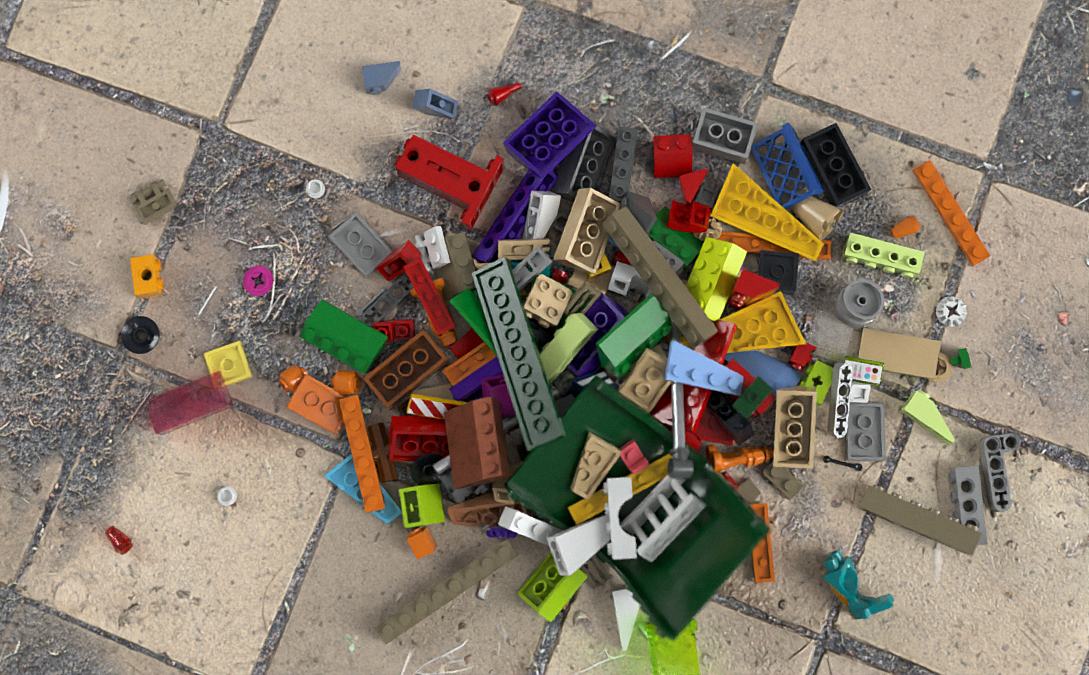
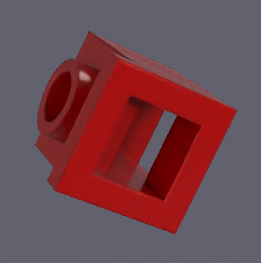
M809 343L795 345L787 363L791 364V368L802 371L805 365L808 366L813 357L810 353L815 352L817 347Z

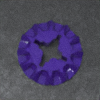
M490 527V530H486V535L495 538H515L517 532L507 528Z

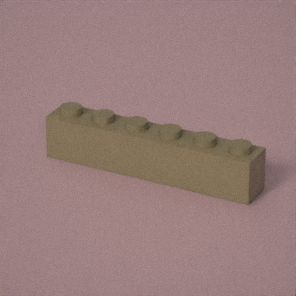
M878 485L868 486L859 509L966 555L973 556L982 535L978 531L979 528L971 524L964 526L959 523L960 520L948 516V518L940 516L941 512L929 508V510L921 508L922 504L911 500L907 502L902 500L903 496L892 492L890 495L884 492L885 489Z

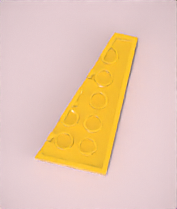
M734 163L732 164L711 217L816 261L824 243Z
M781 291L720 319L737 325L727 353L806 344ZM684 336L681 337V344L694 351Z

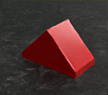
M702 169L679 176L678 183L685 205L690 206L708 170Z

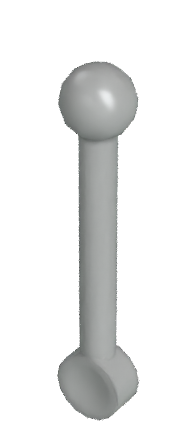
M382 287L380 292L362 309H357V316L361 317L364 311L387 291V288Z

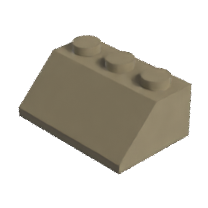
M462 232L445 237L444 240L450 263L437 268L436 272L438 279L444 278L445 286L442 292L444 299L449 300L468 288L471 292L477 291L472 273L476 270L465 233Z

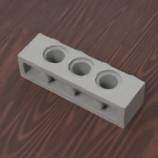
M979 466L950 468L948 480L952 484L953 491L950 493L951 502L954 503L955 509L953 517L960 520L959 523L964 526L969 520L973 526L979 528L978 531L982 535L978 545H987ZM963 481L966 482L968 485V490L966 492L962 491L961 489V483ZM965 501L969 502L970 504V510L968 512L965 511L963 508V503Z

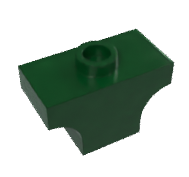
M758 376L739 396L732 407L745 419H748L773 391V388Z

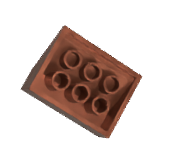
M486 397L470 401L444 412L454 489L457 490L509 479L510 471L500 401L493 397Z

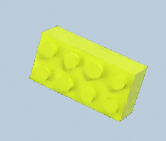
M706 237L686 288L709 319L716 322L717 319H720L747 251L733 243Z

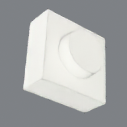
M852 381L850 402H868L871 387L869 382Z

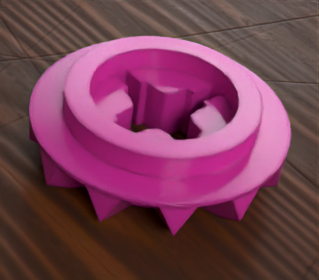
M254 266L244 274L243 286L251 295L261 296L268 294L270 289L273 288L274 279L272 273L267 268ZM262 275L261 280L265 283V285L259 284L258 286H256V283L252 278L259 279V277H261Z

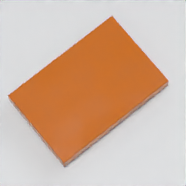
M305 373L287 403L286 408L337 435L344 424L339 399L347 397Z

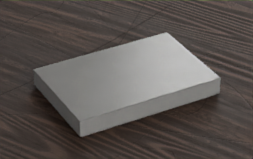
M357 212L352 214L328 236L366 279L393 252Z
M850 403L848 427L845 434L846 461H886L884 403Z

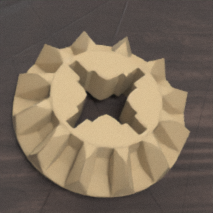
M715 218L709 219L708 226L710 228L706 232L693 233V235L702 241H705L706 237L718 239L722 233L721 223L716 222Z
M939 352L937 363L938 366L944 369L937 371L934 380L927 379L934 383L947 380L953 369L950 358Z

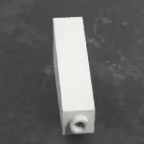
M601 514L547 538L560 576L573 574L611 540V535H607L606 523H610V515Z

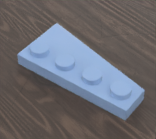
M674 340L671 341L664 380L735 396L741 395L744 376Z

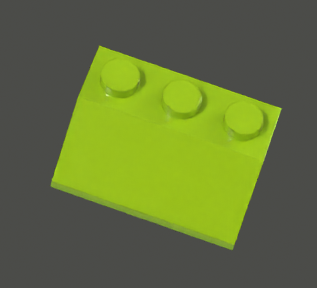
M551 551L517 594L549 622H552L588 576L579 568L571 575L560 576Z

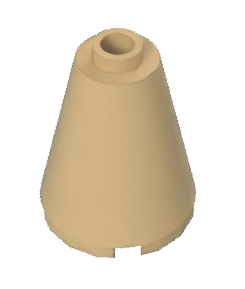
M813 196L790 207L806 228L821 241L834 229L833 225L835 222L838 223L843 215V211L840 208Z

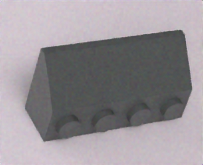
M597 126L564 158L552 192L560 195L565 200L574 202L579 189L592 188L599 191L616 138Z

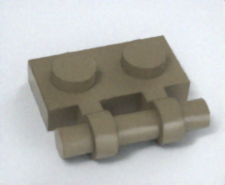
M163 179L158 182H152L151 186L142 191H136V194L130 197L133 204L140 201L141 204L134 208L145 225L179 207L169 189L161 192V188L167 186ZM155 192L156 196L146 200L147 196Z

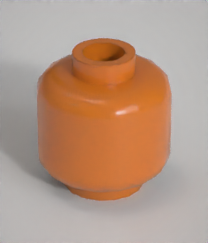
M292 365L280 373L278 381L286 393H294L304 374L308 375L303 367L299 368L296 365Z
M339 370L332 377L331 386L337 393L351 396L360 390L361 378L355 371Z

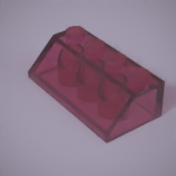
M217 371L149 399V417L155 433L164 435L234 407L222 373Z

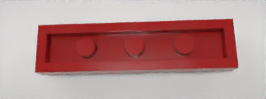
M421 258L403 266L438 336L456 327Z

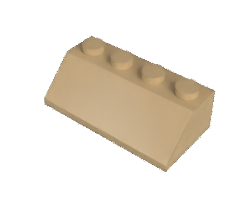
M592 188L579 189L553 260L576 270L596 274L610 236L602 223L611 213L618 211L621 204Z
M794 386L777 389L773 467L813 469L816 387Z

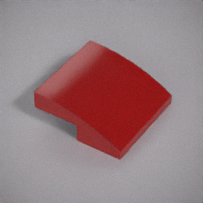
M673 200L670 205L666 227L689 233L706 232L711 207L695 201L692 202L691 206H687Z

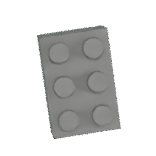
M703 107L692 142V149L745 165L758 123Z

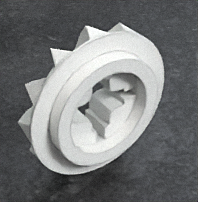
M954 296L945 297L936 307L937 318L946 326H958L965 321L967 315L966 305L961 299ZM956 306L955 313L957 315L953 314L947 317L949 315L947 307L952 308Z

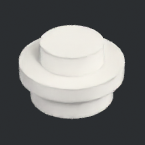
M314 179L306 185V192L311 198H320L325 192V186L320 180Z
M222 487L217 493V500L221 505L230 506L236 501L237 493L232 487Z

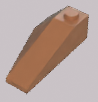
M493 491L462 502L459 505L451 506L447 510L453 524L466 526L484 524L490 525L489 528L500 526L498 523L505 506L532 517L531 510L525 508L518 499L514 504L495 502Z

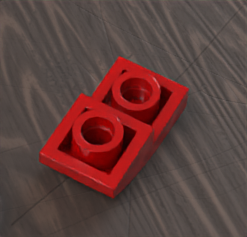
M414 319L373 323L374 329L388 336L386 342L410 340L415 336Z

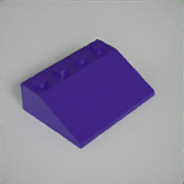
M556 91L503 144L507 153L519 164L543 179L597 126Z

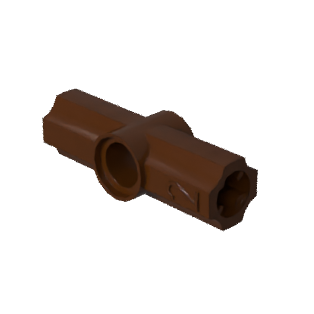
M384 423L368 426L372 443V455L378 466L381 482L386 483L398 479L394 461H389V440Z

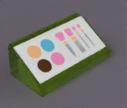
M845 356L844 363H849L853 368L852 381L880 386L884 367L883 362Z

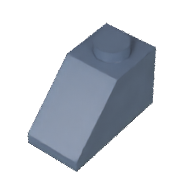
M395 61L362 66L367 94L377 95L381 91H386L402 71L400 62Z
M432 89L416 90L412 109L426 115L455 119L458 101Z

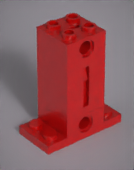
M413 134L411 139L408 138L406 140L402 156L399 155L394 165H396L395 168L398 176L464 209L460 217L462 219L461 223L463 229L471 233L505 168L504 158L496 155L495 159L489 161L488 171Z

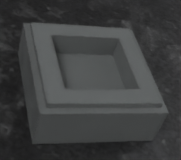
M701 184L695 202L711 207L712 210L719 191Z

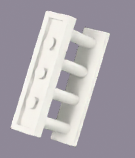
M667 475L620 524V527L637 535L642 545L636 551L650 562L706 507V504L693 494L688 495L681 484L686 479L669 478ZM675 491L683 501L676 509L668 501V498ZM661 505L669 514V517L662 524L654 514ZM648 519L656 529L649 537L641 529V526Z

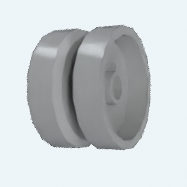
M857 279L851 282L837 296L835 301L836 314L848 326L863 327L875 319L883 310L885 303L884 295L875 283L866 279Z

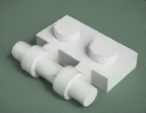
M435 226L423 232L425 240H423L422 234L415 236V247L421 252L420 258L427 272H431L430 264L432 269H437L450 263L441 226Z

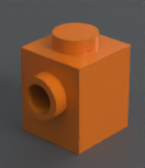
M418 526L410 530L407 541L417 560L435 552L437 545L427 526L422 528Z

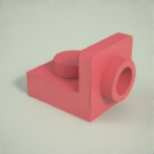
M633 439L618 448L622 452L620 457L633 475L643 471L649 465L648 460L644 457Z

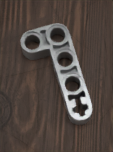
M1013 433L985 437L979 442V453L988 505L994 512H1005L1011 507L1003 453L1017 450L1020 447L1021 440ZM1007 438L1012 440L1011 448L1006 445ZM988 440L993 443L992 450H989L986 446ZM992 459L997 464L995 470L990 467V461ZM994 479L1000 482L998 489L993 486ZM1002 501L1003 505H997V502Z

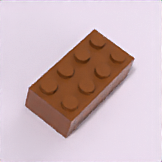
M423 329L363 379L387 409L391 410L412 393L413 390L445 366L449 360Z

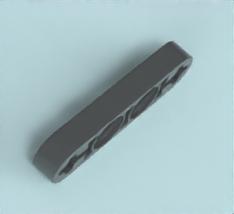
M407 273L399 278L362 314V322L373 328V323H366V316H373L375 314L372 311L374 308L381 316L378 317L376 315L373 320L374 322H380L411 294L410 290L414 288L412 283L407 285L408 291L401 285L402 282L404 285L408 282ZM401 288L403 295L400 298L393 297L394 289ZM387 301L389 303L388 310H379L380 302Z

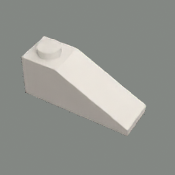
M531 191L523 239H544L558 214L560 195L550 191Z
M626 588L612 591L622 651H626L639 610V603L632 598L633 593Z

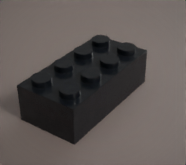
M837 122L801 140V144L829 204L840 208L867 195L871 191Z

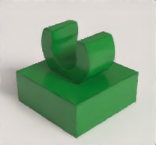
M967 348L958 350L960 356L950 358L953 366L962 364L963 369L972 368Z

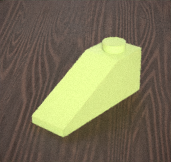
M923 391L912 392L900 412L946 444L954 443L953 435L934 402L929 399L930 396Z

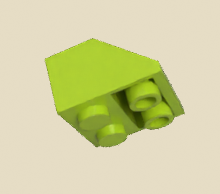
M440 484L399 489L405 528L445 522Z

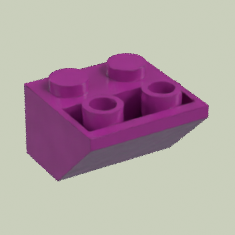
M504 374L482 379V398L493 397L499 400L502 418L515 415L516 412Z

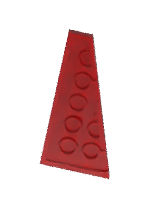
M717 319L714 326L718 332L697 346L694 351L722 365L737 325ZM670 384L650 414L663 424L673 427ZM683 384L685 431L695 434L712 390Z

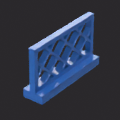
M789 122L784 124L781 130L751 146L775 200L785 209L814 194L819 195L824 192L796 131ZM783 135L785 139L783 146L774 145L776 138ZM763 145L769 146L766 156L759 155L757 149ZM772 148L781 150L778 160L769 157ZM785 151L792 153L790 163L781 161ZM768 160L776 162L773 172L767 171L765 168ZM780 164L789 166L785 176L777 174ZM792 167L800 170L798 179L789 177ZM775 176L784 178L781 188L774 187ZM787 180L796 182L793 192L784 190ZM800 183L807 185L809 189L808 192L802 195L797 193ZM783 192L791 194L790 201L782 205L780 200Z

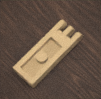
M550 239L498 240V260L503 257L508 258V260H524L538 246L544 252H548L550 247H542V244H550Z

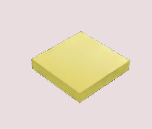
M241 341L203 353L216 390L253 377Z

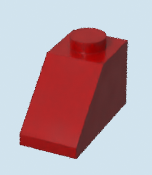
M408 240L391 252L376 269L389 282L405 272L403 266L417 260L421 252Z

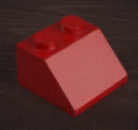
M691 134L653 136L654 179L675 178L692 172L693 151Z

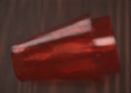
M111 526L106 530L105 534L116 553L123 555L133 547L132 539L115 526Z

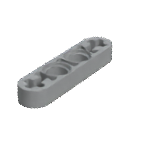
M844 362L836 363L833 368L827 427L828 433L838 438H842L847 432L853 376L852 366ZM843 386V393L839 395V388ZM841 405L842 410L837 414V407Z

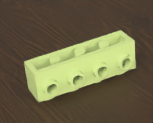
M849 233L846 236L841 258L846 259V262L851 264H857L858 262L865 264L864 266L870 269L877 267L883 269V272L890 274L897 272L902 274V277L912 279L920 274L925 252Z
M583 313L571 314L566 319L564 327L554 333V339L542 348L543 352L540 354V358L549 386L598 330Z

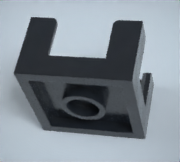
M760 250L757 255V263H759L758 275L779 283L780 285L776 291H783L785 295H793L796 292L799 254Z

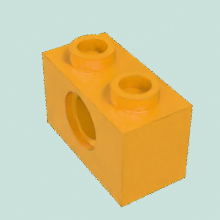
M153 254L130 258L135 296L145 298L162 295L164 281L160 278L159 271L162 270L160 259ZM151 272V278L145 280V274Z

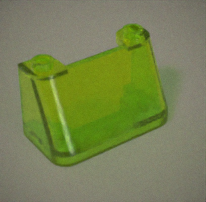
M696 619L690 622L675 641L667 637L663 639L656 633L655 630L657 628L648 620L644 621L645 631L648 636L647 641L652 675H700L695 631H698Z

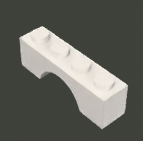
M631 477L607 479V483H603L604 495H608L609 503H605V515H610V523H606L607 535H611V543H607L608 555H612V559L637 558L635 537L624 532L618 522V512L621 505L626 500L632 498Z

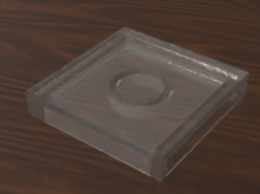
M816 309L808 343L816 346L819 350L846 355L852 327L843 323L836 313Z

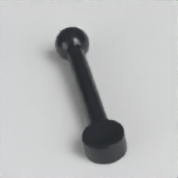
M829 456L823 457L824 463L831 462L854 468L856 471H861L863 468L861 464H851L831 459Z

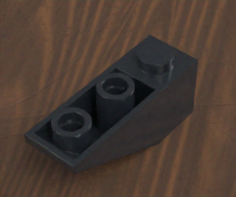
M712 391L706 406L730 437L740 446L754 435L751 424L732 407L733 404L723 393Z

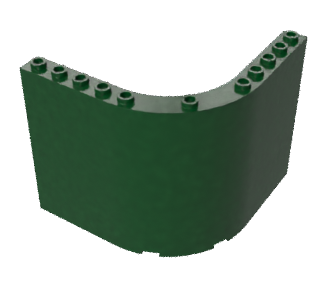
M595 375L560 417L566 436L532 451L506 481L504 486L508 491L507 495L512 500L517 501L518 499L528 510L532 508L542 519L546 517L555 527L558 528L560 526L563 530H567L576 526L568 507L584 499L571 490V485L589 432L617 448L633 439L649 464L670 453L669 450L673 448V433L656 417ZM686 441L685 448L689 449L690 455L688 459L693 462V473L689 480L686 479L681 486L688 495L693 494L706 504V507L652 562L640 556L637 551V558L612 559V555H608L607 543L596 552L597 558L603 563L607 562L625 582L624 586L626 589L633 593L632 598L641 605L639 607L641 611L649 616L647 620L657 628L655 630L656 633L663 639L667 637L672 641L676 640L771 530L768 524L721 473L715 471L711 467L712 464ZM620 456L593 494L604 488L603 483H607V479L624 478L632 474ZM661 481L633 495L632 498L627 500L626 504L621 505L618 512L620 524ZM676 491L668 498L674 509L683 502ZM662 505L654 512L661 524L669 517V514ZM649 519L641 526L647 537L656 530ZM622 528L624 532L635 537L637 550L642 545L635 533L631 534Z

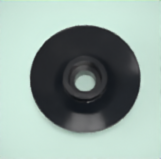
M145 316L131 318L125 323L121 332V340L124 347L135 354H145L152 351L157 346L160 338L157 324ZM141 333H145L144 339H140Z
M430 453L416 459L410 469L412 480L420 486L440 483L435 476L437 472L433 465L444 457L439 454Z

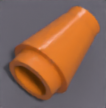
M913 215L911 217L907 216L890 231L893 237L897 239L917 233V230L921 229Z

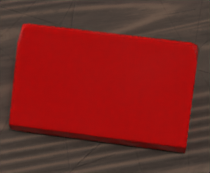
M471 328L449 349L460 359L484 341Z

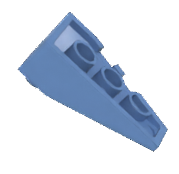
M756 350L728 353L724 359L728 363L733 358L754 378L759 376L773 388L771 393L775 396L777 389L794 387L803 377L798 371L791 368L788 363Z

